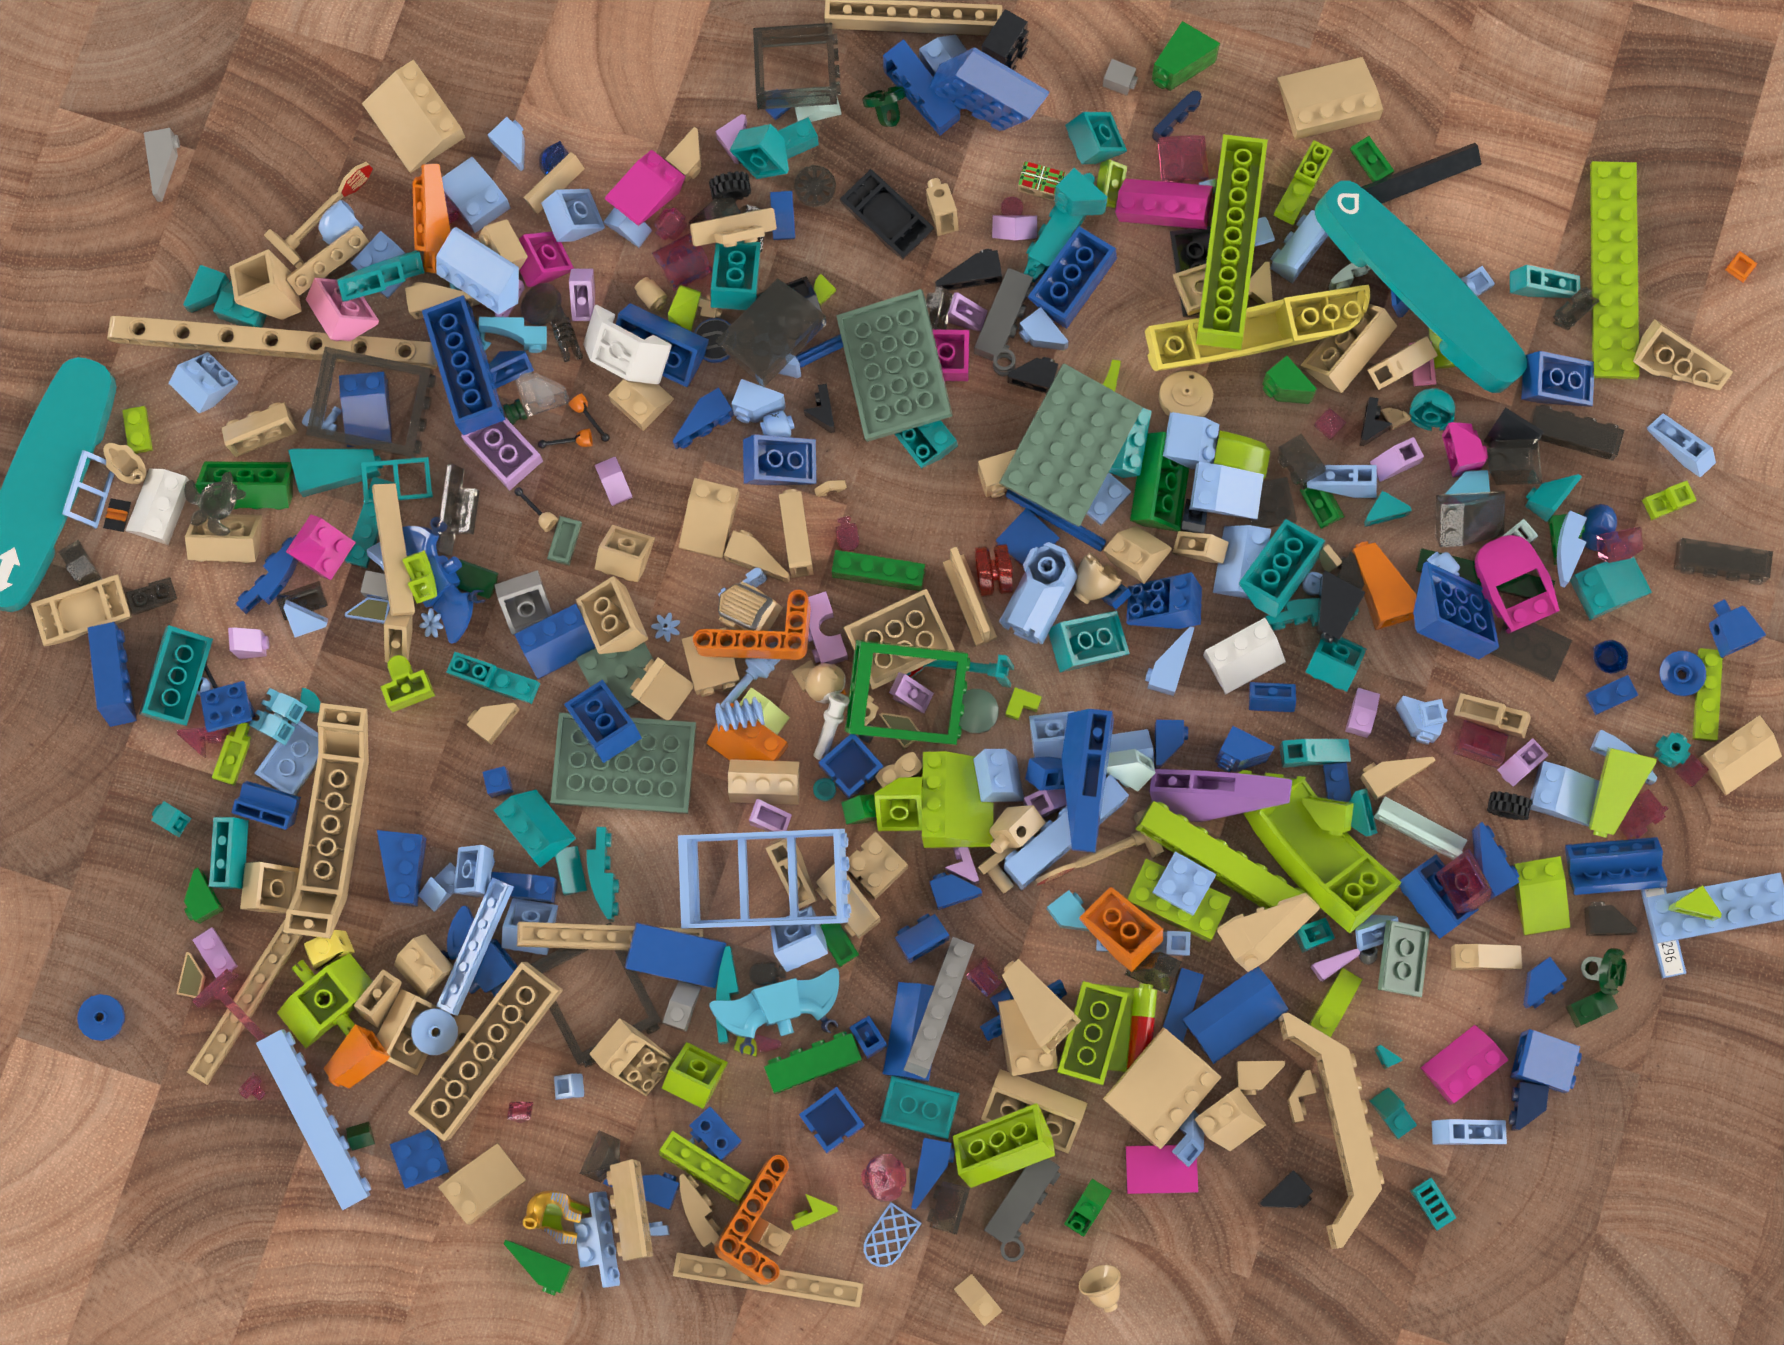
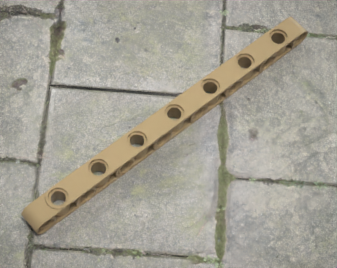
M124 316L110 317L107 340L111 342L143 346L406 368H437V360L431 342L358 336L351 341H334L329 338L327 333ZM140 328H145L143 334L136 335ZM189 332L187 338L180 339L182 333ZM227 336H234L231 342H224ZM272 339H278L276 345L269 346V342ZM316 343H322L320 349L313 350V346ZM361 346H366V347H367V349H366V351H365L364 353H362V354H358V353H357V350H358L359 347H361ZM411 350V354L408 357H401L403 351Z

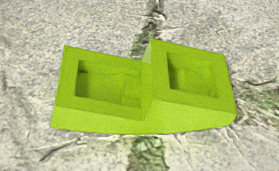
M1688 481L1668 487L1666 490L1645 497L1642 500L1651 521L1697 501Z
M425 550L402 559L411 578L408 585L416 603L418 604L437 597L433 571Z

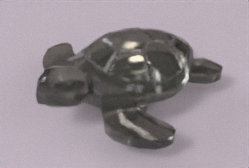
M230 472L223 474L222 482L207 485L201 494L198 493L193 480L186 482L184 489L186 500L200 507L191 517L192 525H201L208 518L207 525L210 532L218 536H227L230 533V529L225 527L220 520L231 514L237 499H244L246 496L243 490L238 489L237 485L232 483L233 477Z

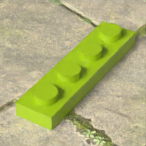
M1700 648L1698 649V657L1705 665L1706 680L1702 688L1695 693L1693 740L1716 742L1719 729L1723 658L1720 657L1718 650Z

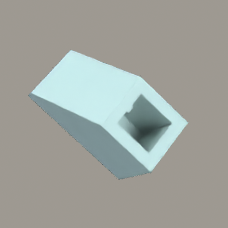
M1136 749L1109 753L1106 775L1109 776L1111 774L1127 788L1131 787L1139 791L1156 773L1152 759Z

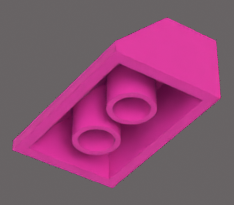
M1473 1025L1420 1067V1069L1448 1104L1451 1105L1506 1063L1508 1058L1491 1038L1476 1025Z

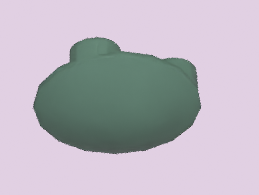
M983 689L967 690L966 694H963L964 714L960 717L959 726L970 733L988 732L995 725L998 718L999 707L997 701L989 692Z

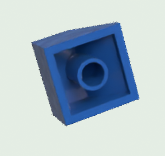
M928 913L917 920L918 924L912 928L908 925L897 931L898 936L895 937V940L909 964L949 941L948 932L935 914L930 916Z

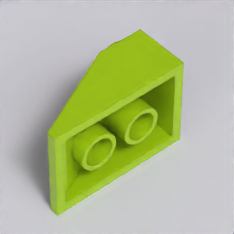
M1561 856L1514 864L1513 866L1519 874V878H1517L1519 883L1514 886L1524 936L1570 928L1566 880Z

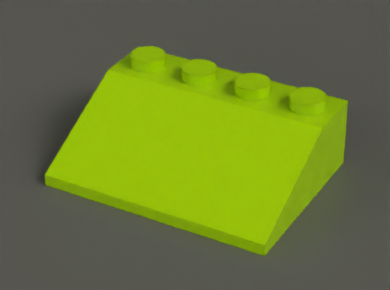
M947 751L923 752L922 841L924 848L991 847L993 837L990 834V829L994 825V802H981L973 760L975 756Z

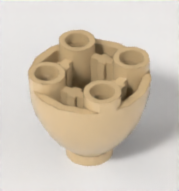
M1090 552L1087 556H1084L1078 567L1076 590L1074 591V595L1086 604L1091 600L1100 599L1111 594L1119 587L1122 581L1116 575L1117 571L1108 564L1104 567L1099 563L1100 560Z

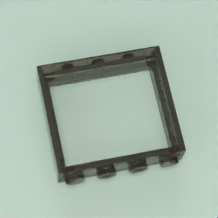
M832 23L753 28L757 110L837 104V95H841L840 81L836 82V78H840L839 65H835V62L839 61L838 48H834V45H838L837 33L833 34ZM827 43L829 86L765 91L764 47Z

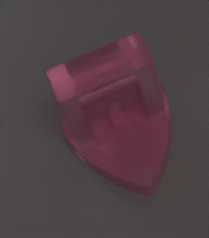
M984 957L968 973L966 978L987 997L1003 981L987 965L989 960Z

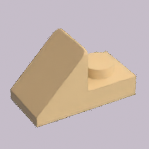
M759 1217L747 1237L781 1256L792 1235Z

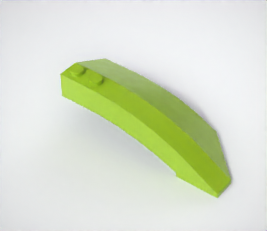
M1242 770L1239 772L1240 774L1257 775L1252 774V771ZM1265 773L1260 775L1284 778L1283 774ZM1297 776L1296 779L1285 778L1292 780L1289 803L1245 812L1244 815L1270 854L1299 888L1304 890L1323 911L1348 933H1351L1364 923L1401 885V881L1369 855L1347 832L1343 833L1342 836L1330 835L1329 830H1323L1319 827L1302 804V798L1307 796L1317 797L1306 782V777Z

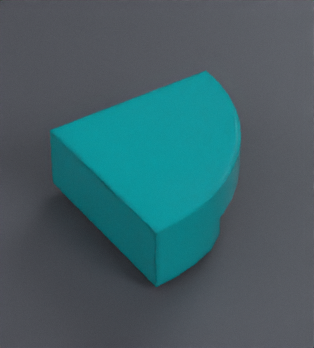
M302 688L300 702L307 706L305 712L319 714L320 699L311 690Z

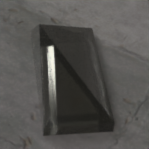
M599 1130L579 1174L600 1183L607 1178V1171H610V1165L620 1163V1139Z

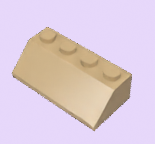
M1369 304L1363 318L1355 327L1345 333L1323 338L1300 366L1327 388L1342 393L1386 339L1390 337L1397 325L1384 308Z
M1000 1069L981 1120L990 1122L1037 1103L1052 1135L1054 1148L1069 1154L1088 1103L1017 1075L1012 1076L1009 1072Z

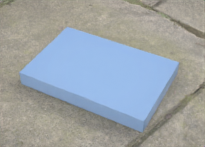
M301 721L298 724L290 723L296 728L286 746L277 741L255 772L257 776L278 790L292 795H297L316 768L319 753L318 732Z

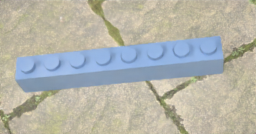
M281 1029L258 1041L256 1045L341 1209L344 1210L370 1196L371 1186L365 1177L361 1178L358 1172L361 1168L355 1156L351 1157L347 1149L350 1146L344 1135L340 1137L336 1129L339 1125L333 1115L329 1116L325 1108L328 1106L326 1099L322 1094L318 1095L315 1089L317 1082L312 1073L307 1074L304 1068L306 1061L301 1052L297 1053L293 1045L296 1042L290 1032L286 1033L285 1029Z

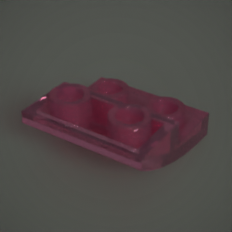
M1187 135L1157 139L1162 182L1206 181L1209 178L1205 136Z

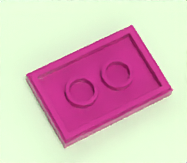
M1164 1145L1162 1149L1156 1146H1126L1127 1194L1198 1193L1197 1158L1187 1167L1172 1152L1177 1145Z

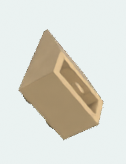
M620 1018L590 1052V1055L601 1069L645 1096L650 1093L675 1061L672 1056L635 1027Z

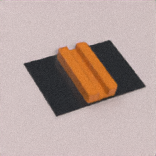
M110 498L103 528L124 532L131 502Z

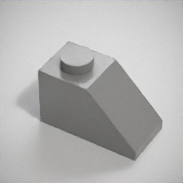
M679 981L669 1001L662 1023L687 1032L701 987Z

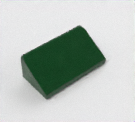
M459 559L462 567L455 572L460 580V584L456 588L471 593L474 590H483L484 592H479L477 595L490 599L496 590L495 584H497L498 572Z

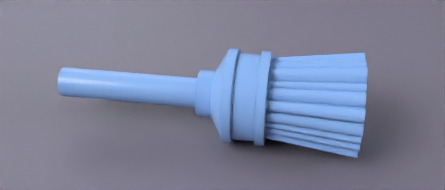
M772 642L768 645V647L774 648L778 645V643ZM746 658L745 662L748 667L745 670L746 674L720 704L721 708L724 709L726 701L729 704L734 703L753 679L757 680L758 677L767 679L769 673L775 669L774 666L781 659Z

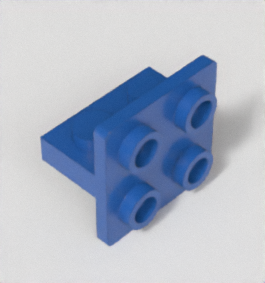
M244 681L200 693L207 732L249 722L253 717H256L255 710L248 699Z

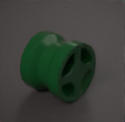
M519 398L512 404L506 403L502 405L512 425L516 424V421L520 419H528Z

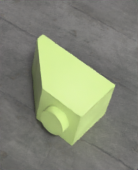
M750 688L744 698L747 699L749 704H752L753 697H756L762 705L764 726L778 735L790 717L769 699L753 688ZM743 698L742 701L739 703L740 706L743 705V700H744V698Z

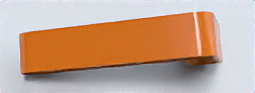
M799 589L789 594L785 632L700 629L693 636L696 651L704 657L801 659L806 655L808 647L811 612L808 595L805 591ZM797 601H804L801 606L794 605ZM796 622H802V623H803V624H802L801 626H799V627H793V626H792V625H793L794 623H796ZM704 640L710 641L705 646L700 645V643ZM732 641L731 645L722 646L724 642ZM755 642L752 647H745L746 643ZM772 642L778 643V645L774 648L768 647V645ZM794 643L801 644L800 647L796 649L790 648L791 645Z
M775 1155L765 1162L714 1246L715 1253L719 1258L761 1285H767L775 1281L779 1277L780 1269L774 1261L744 1241L788 1171L789 1163L781 1155ZM772 1162H777L780 1165V1173L772 1170ZM760 1182H765L768 1185V1193L760 1190ZM748 1201L755 1203L757 1207L756 1212L748 1210ZM736 1221L743 1223L744 1232H738L735 1229ZM723 1241H728L732 1245L731 1253L723 1250ZM743 1254L751 1257L752 1263L750 1266L743 1263ZM763 1267L771 1270L772 1276L770 1279L763 1276Z

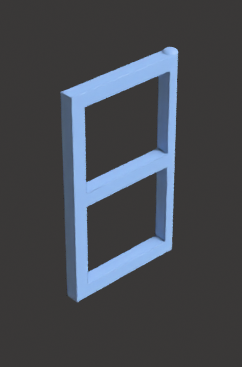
M82 450L62 514L97 529L114 473L109 472L103 492L79 482L87 457L106 465V459ZM77 487L101 497L94 522L70 512Z

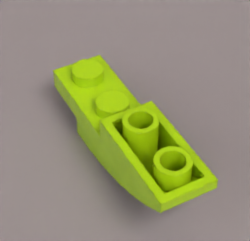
M1313 140L1273 216L1294 225L1318 182L1333 149Z

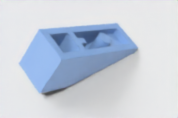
M1664 413L1647 427V430L1684 467L1698 477H1701L1716 463L1713 447Z
M1308 465L1307 487L1352 498H1377V465Z
M1189 627L1155 662L1154 668L1148 669L1145 681L1149 682L1148 689L1174 696L1194 627Z
M1506 1120L1432 1121L1433 1145L1507 1144Z

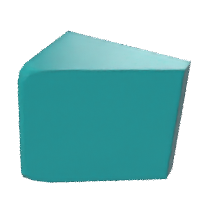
M1382 1045L1374 1049L1383 1069L1403 1061Z

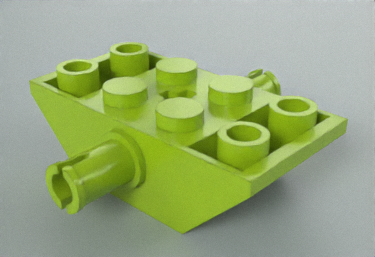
M350 953L327 965L316 975L304 960L299 961V966L294 965L292 970L304 985L287 999L277 1014L305 1049L336 1025L347 1036L350 1029L352 1030L355 1025L349 1018V1013L355 1009L354 1004L373 981ZM324 995L330 997L328 1004H322L324 1002Z

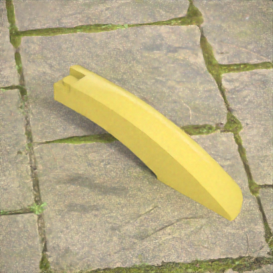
M1369 285L1286 297L1282 300L1249 307L1246 310L1241 350L1196 344L1199 318L1152 325L1145 330L1149 349L1148 360L1154 371H1161L1268 352L1339 335L1351 330L1363 318L1369 306L1370 288Z

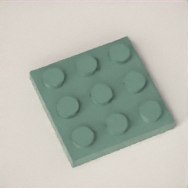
M645 642L630 651L599 654L595 648L576 658L590 687L603 680L624 710L640 703V701L631 696L633 690L630 688L637 678L642 680L647 673L644 671V668L653 659Z

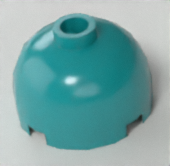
M1425 389L1420 391L1413 399L1409 415L1411 414L1412 423L1422 429L1432 431V427H1440L1439 431L1446 429L1448 423L1454 422L1455 403L1451 395L1441 389Z

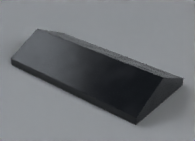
M1207 226V229L1191 228L1170 231L1176 273L1207 263L1211 226ZM1180 297L1183 317L1199 318L1200 312L1188 316Z

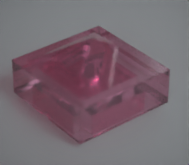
M1329 407L1314 423V426L1331 440L1343 428L1346 422Z

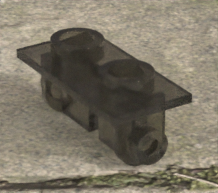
M1588 287L1580 288L1571 297L1572 305L1567 301L1555 311L1553 316L1555 321L1553 324L1569 330L1599 302V299L1590 296L1592 292Z

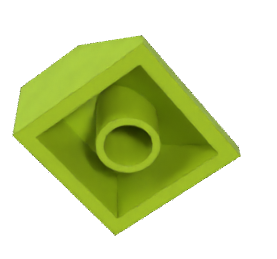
M899 777L875 792L878 831L922 830V777Z
M686 1042L669 1068L662 1089L704 1109L728 1062Z

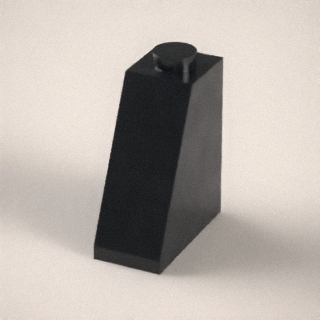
M1326 570L1320 578L1317 634L1321 635L1320 638L1323 641L1337 644L1366 592Z

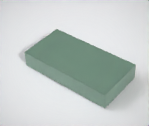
M562 516L559 517L547 557L549 561L570 566L582 526L581 521Z

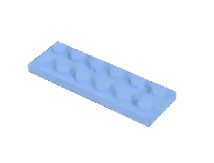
M1781 873L1705 886L1704 888L1722 913L1721 918L1715 921L1668 910L1669 905L1694 889L1645 898L1655 944L1784 920V885Z

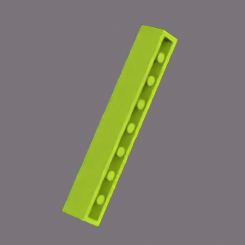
M1153 801L1147 807L1135 828L1171 852H1177L1215 873L1216 880L1258 906L1264 907L1265 910L1278 906L1279 901L1306 893L1300 888H1293L1288 885L1283 877L1274 876L1267 872L1268 869L1262 864L1251 862L1244 853L1240 851L1235 852L1228 847L1225 841L1218 838L1214 839L1208 835V831L1204 828L1195 827L1190 824L1185 816L1181 814L1176 815L1169 811V807L1162 802Z

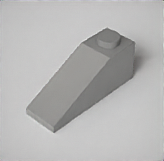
M170 128L144 132L152 193L158 202L163 201L178 157L177 148H180L178 135H174Z

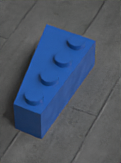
M904 39L883 55L884 73L896 86L904 87L906 98L939 136L960 120L961 109L955 106L954 102L950 99L936 95L935 91L929 88L933 76Z
M115 622L87 627L98 711L110 727L137 721L130 686V676L126 664L128 658L123 647V642H125L123 630L119 629Z

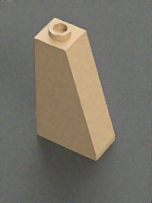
M796 489L785 490L783 494H779L791 578L814 575L801 491L797 492Z

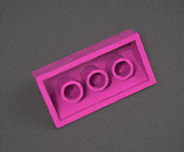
M1125 178L1118 192L1115 213L1119 222L1207 229L1213 186Z

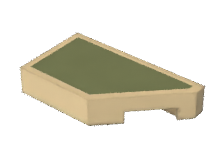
M888 713L879 714L888 728L919 731L908 716ZM897 739L903 749L916 742L915 740Z
M186 952L176 994L201 999L206 976L193 958V955L189 952Z

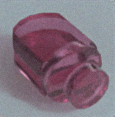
M851 516L838 518V524H841V526L835 527L838 545L842 550L853 551L860 543L857 526L855 523H849Z

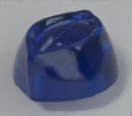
M561 141L546 147L540 154L539 167L545 176L569 154Z
M1606 640L1592 648L1594 662L1601 671L1613 674L1624 671L1627 668L1628 651L1620 642Z

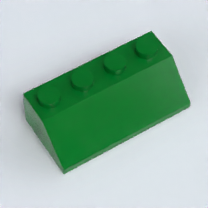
M1165 432L1148 433L1141 473L1136 478L1130 521L1144 527L1178 532L1181 528L1189 468L1163 456L1166 439Z
M204 461L195 484L198 507L207 509L252 508L255 510L262 508H274L276 510L289 508L293 497L294 471L292 463Z

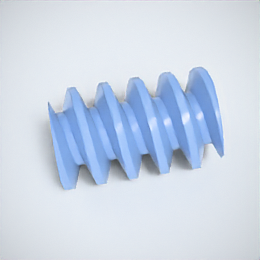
M753 697L752 704H749L747 699L744 698L742 706H740L737 700L734 701L733 707L726 701L724 709L721 708L719 703H716L715 713L718 731H720L721 725L725 731H728L730 724L737 730L739 722L743 728H747L748 721L755 727L757 719H759L762 725H765L762 705L756 697Z

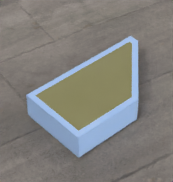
M368 597L347 611L345 617L384 624L390 610L389 601Z

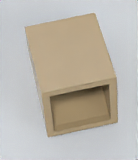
M269 249L229 267L234 299L237 304L281 320L302 312L299 295L296 294L286 280V277L292 272Z

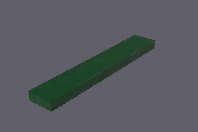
M1421 548L1416 572L1422 573L1423 564L1428 562L1427 559L1436 551ZM1452 556L1460 566L1458 571L1459 577L1482 587L1481 581L1476 574L1475 561ZM1523 574L1496 586L1498 592L1531 599L1546 592L1541 578L1529 574Z

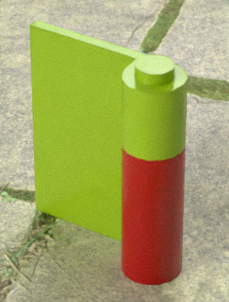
M1139 983V988L1096 984L1128 994L1108 1066L1110 1071L1126 1072L1153 1040L1157 990L1153 989L1151 984Z

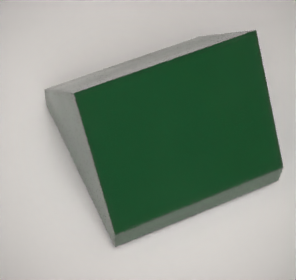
M370 1122L346 1128L347 1141L352 1151L375 1144Z

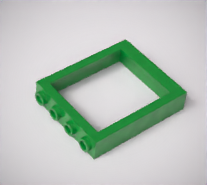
M856 640L845 731L849 734L957 745V739H960L962 731L961 726H959L960 717L964 714L962 699L963 694H966L967 691L965 676L966 671H969L970 668L968 653ZM873 653L957 662L948 734L864 726Z

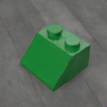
M1288 356L1284 357L1266 372L1262 383L1265 394L1270 398L1273 397L1278 402L1309 404L1312 402L1317 390Z

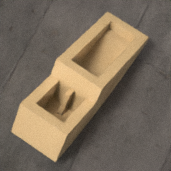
M1462 693L1454 716L1520 738H1525L1531 719L1529 712L1509 708L1502 703Z

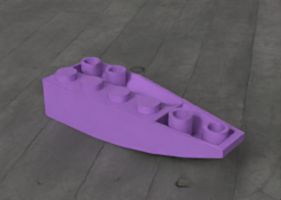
M1155 769L1156 773L1151 777L1150 795L1152 802L1164 803L1169 807V811L1176 815L1181 814L1185 816L1189 822H1203L1287 804L1290 802L1292 786L1291 779L1214 771Z

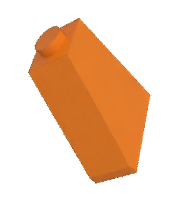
M355 1024L323 1069L328 1075L330 1083L337 1087L342 1085L350 1089L388 1061L390 1056L373 1031Z

